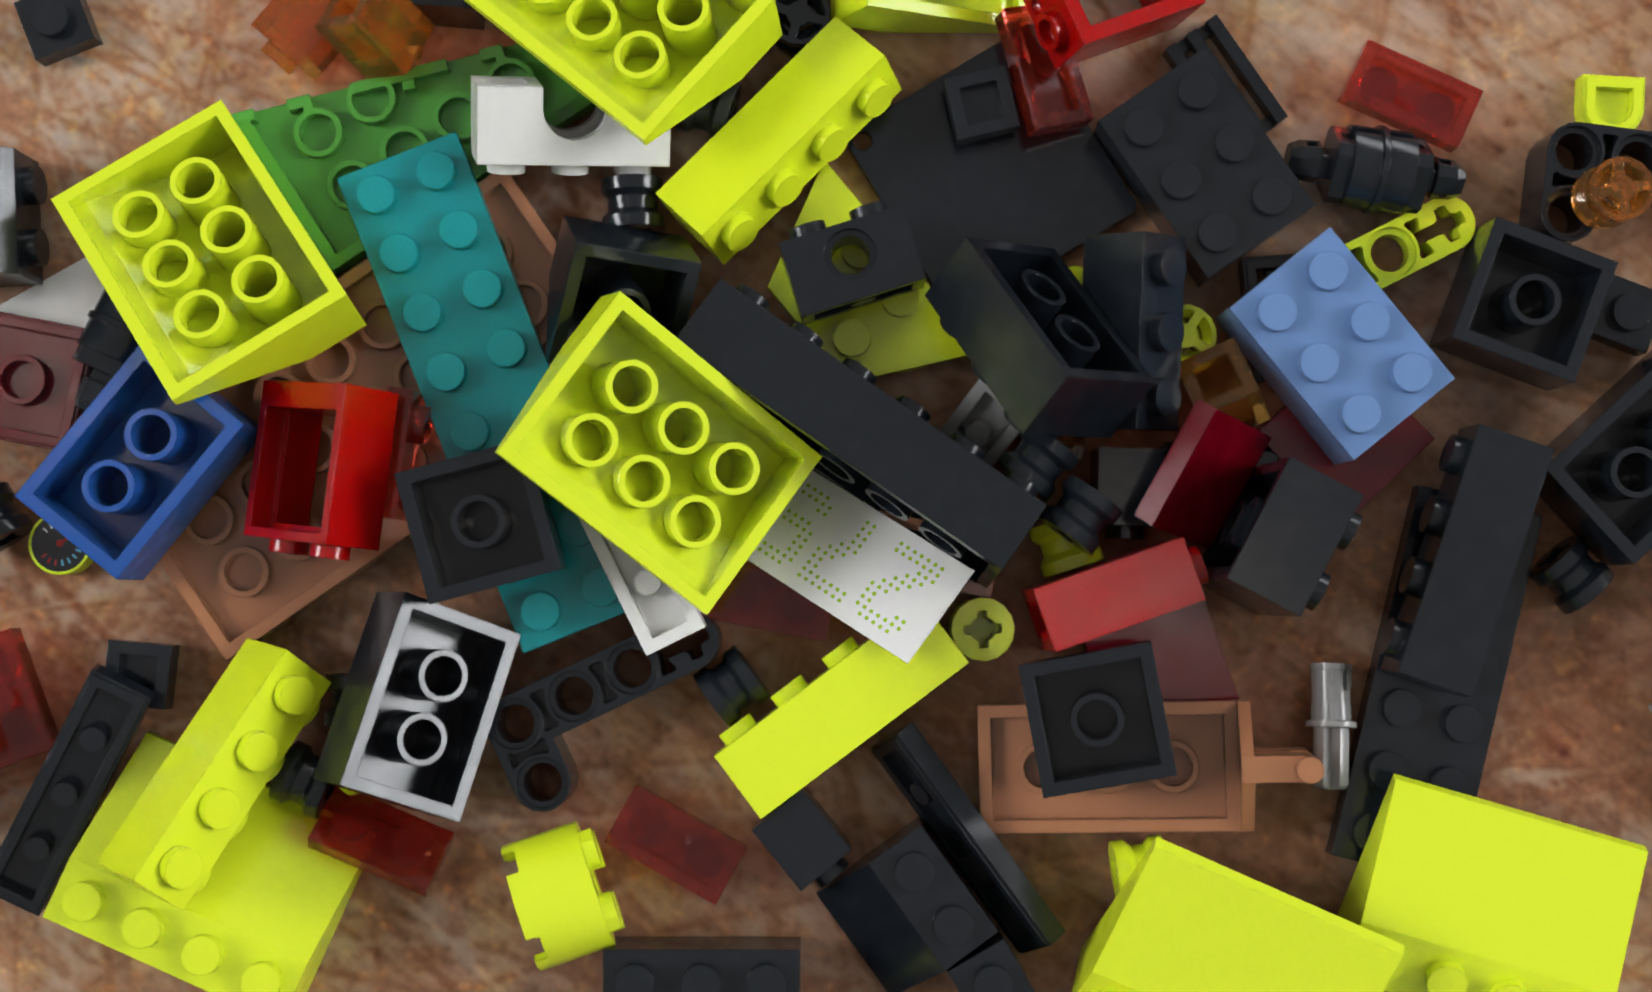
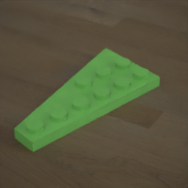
M517 43L505 47L502 44L482 48L475 55L448 62L444 58L352 82L348 88L314 97L306 94L287 99V104L260 111L249 109L231 115L331 270L339 275L367 257V254L337 178L455 131L461 138L478 183L492 174L487 172V165H477L471 154V75L536 77L543 86V112L545 120L561 128L568 127L593 111L596 105Z

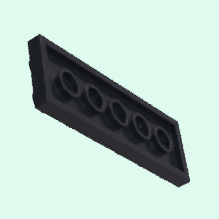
M1422 485L1412 487L1356 721L1357 728L1354 729L1349 750V785L1347 789L1340 790L1325 852L1359 862L1394 773L1477 797L1543 516L1533 514L1474 697L1453 695L1380 670L1384 655L1379 654L1380 638L1387 622L1392 617L1396 619L1398 617L1405 595L1399 592L1400 578L1407 561L1412 556H1418L1425 533L1419 531L1420 517L1428 499L1432 495L1438 496L1439 492L1438 489Z

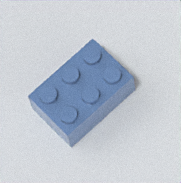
M1331 227L1307 243L1215 318L1334 465L1358 458L1455 379Z

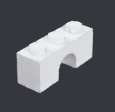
M471 75V154L477 165H487V172L520 175L525 173V165L551 166L552 173L565 176L586 175L589 173V166H614L613 172L619 175H650L651 167H670L671 129L645 145L597 106L591 117L583 124L572 128L557 127L545 120L543 112V86L536 77Z

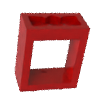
M1023 0L1035 24L1036 37L1040 45L1047 50L1056 70L1174 29L1206 2L1205 0H1139L1142 8L1090 25L1079 0Z
M264 380L243 535L270 538L268 551L320 558L350 561L351 548L379 551L399 394L348 383ZM323 416H334L335 425L321 527L309 526L322 420Z
M1184 537L1161 540L1022 589L1021 593L1041 649L1058 652L1206 600L1201 585L1208 583L1209 577L1198 548L1196 546L1188 548Z

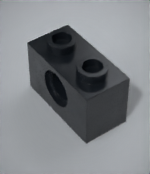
M876 201L850 211L851 220L826 228L824 220H816L796 226L788 231L790 239L779 242V250L802 324H810L924 287L926 275L903 204L887 208L885 201ZM845 245H854L866 253L869 262L857 274H844L837 270L831 259L835 251Z

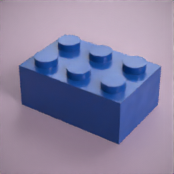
M138 346L16 493L15 497L115 579L144 580L255 445L258 424L218 391L176 405Z

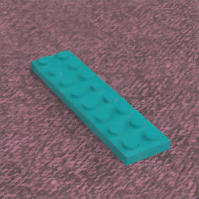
M455 131L337 178L447 459L499 446L550 366L461 138ZM549 494L548 498L567 568L497 587L514 631L521 634L519 644L523 653L530 652L625 614L579 518Z

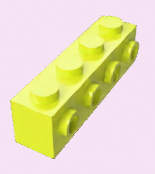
M835 16L655 194L676 221L725 265L738 251L745 249L753 242L758 231L777 212L796 200L803 187L828 162L837 159L844 152L848 142L873 118L880 116L887 110L893 98L902 88L886 56Z
M939 622L908 664L869 638L858 645L852 636L821 658L828 667L827 670L809 683L800 674L770 697L777 706L775 709L757 722L748 713L719 735L725 746L717 751L714 757L760 819L969 663Z
M247 638L97 860V863L143 891L184 911L192 897L196 896L206 886L211 876L212 867L229 840L235 837L246 824L249 810L266 783L272 780L281 770L285 761V754L302 728L310 723L318 713L321 699L331 685V682L287 649Z

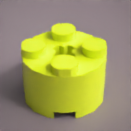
M573 821L501 847V855L504 861L512 862L516 860L519 872L507 875L506 878L526 941L540 938L545 951L534 955L535 964L540 971L616 945L614 932L624 929L625 924L614 891L611 892L610 890L604 893L601 891L595 870L606 867L596 833L594 830H591V827L581 831L577 821Z

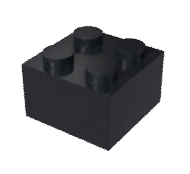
M1495 217L1477 227L1472 239L1466 245L1429 347L1546 391L1573 384L1578 375L1618 262L1505 219Z
M498 446L394 473L429 605L567 568L548 494L494 453Z
M1150 640L1024 662L1019 665L1043 798L1177 775Z

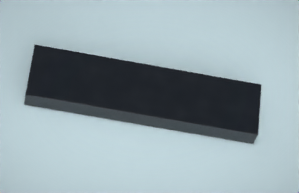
M100 664L91 669L0 847V899L37 916L43 912L58 884L69 857L85 833L157 692Z
M913 722L887 735L871 748L875 757L1018 952L1025 953L1051 946L1066 932Z

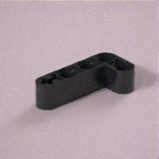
M1583 122L1567 123L1537 141L1529 150L1526 159L1519 225L1571 244L1586 237L1595 227L1600 198L1652 205L1651 131ZM1557 144L1565 146L1571 151L1574 157L1573 170L1566 169L1559 163L1555 151ZM1620 153L1628 155L1633 160L1636 166L1635 178L1627 176L1622 171L1619 165ZM1550 205L1558 207L1564 212L1567 218L1565 233L1556 230L1551 225L1548 217Z
M701 613L707 624L705 629L709 635V639L701 644L704 655L696 658L691 650H686L668 658L676 667L674 672H666V663L661 650L648 655L647 657L650 659L652 667L651 675L642 685H632L624 681L618 668L622 655L628 650L635 649L645 653L637 636L634 635L501 698L488 737L515 796L521 804L532 811L546 812L557 808L570 798L577 788L579 774L576 763L562 734L709 664L716 658L722 646L723 638L716 621L712 617ZM571 677L584 679L592 688L593 701L585 712H575L569 709L563 702L562 688ZM514 704L523 705L533 714L535 721L534 731L527 739H518L512 736L506 729L505 715ZM547 763L559 771L562 785L557 795L551 797L543 796L535 790L532 785L531 775L536 764Z

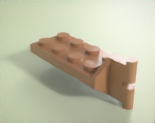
M1248 699L1163 701L1177 771L1176 776L1043 798L1026 703L977 705L980 815L994 834L1254 831L1256 783L1314 784L1323 778L1325 770L1322 762L1302 746L1254 747L1250 700Z

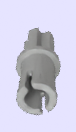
M1310 663L1312 685L1311 720H1305V727H1313V755L1322 762L1325 770L1323 778L1319 782L1314 783V786L1320 790H1344L1349 785V729L1357 728V722L1352 721L1351 706L1353 664Z

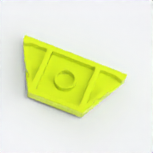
M828 163L819 171L794 227L816 220H824L826 228L851 220L849 212L862 206L860 201ZM854 245L840 247L835 251L831 259L835 268L844 274H857L869 262L866 253ZM780 257L768 284V291L793 321L802 323L782 258ZM926 281L921 289L805 325L822 339L824 344L821 348L841 362L845 358H851L871 371L876 379L879 376L921 369L927 365L958 358H968L956 339L942 328L940 316L925 296L930 289V285Z

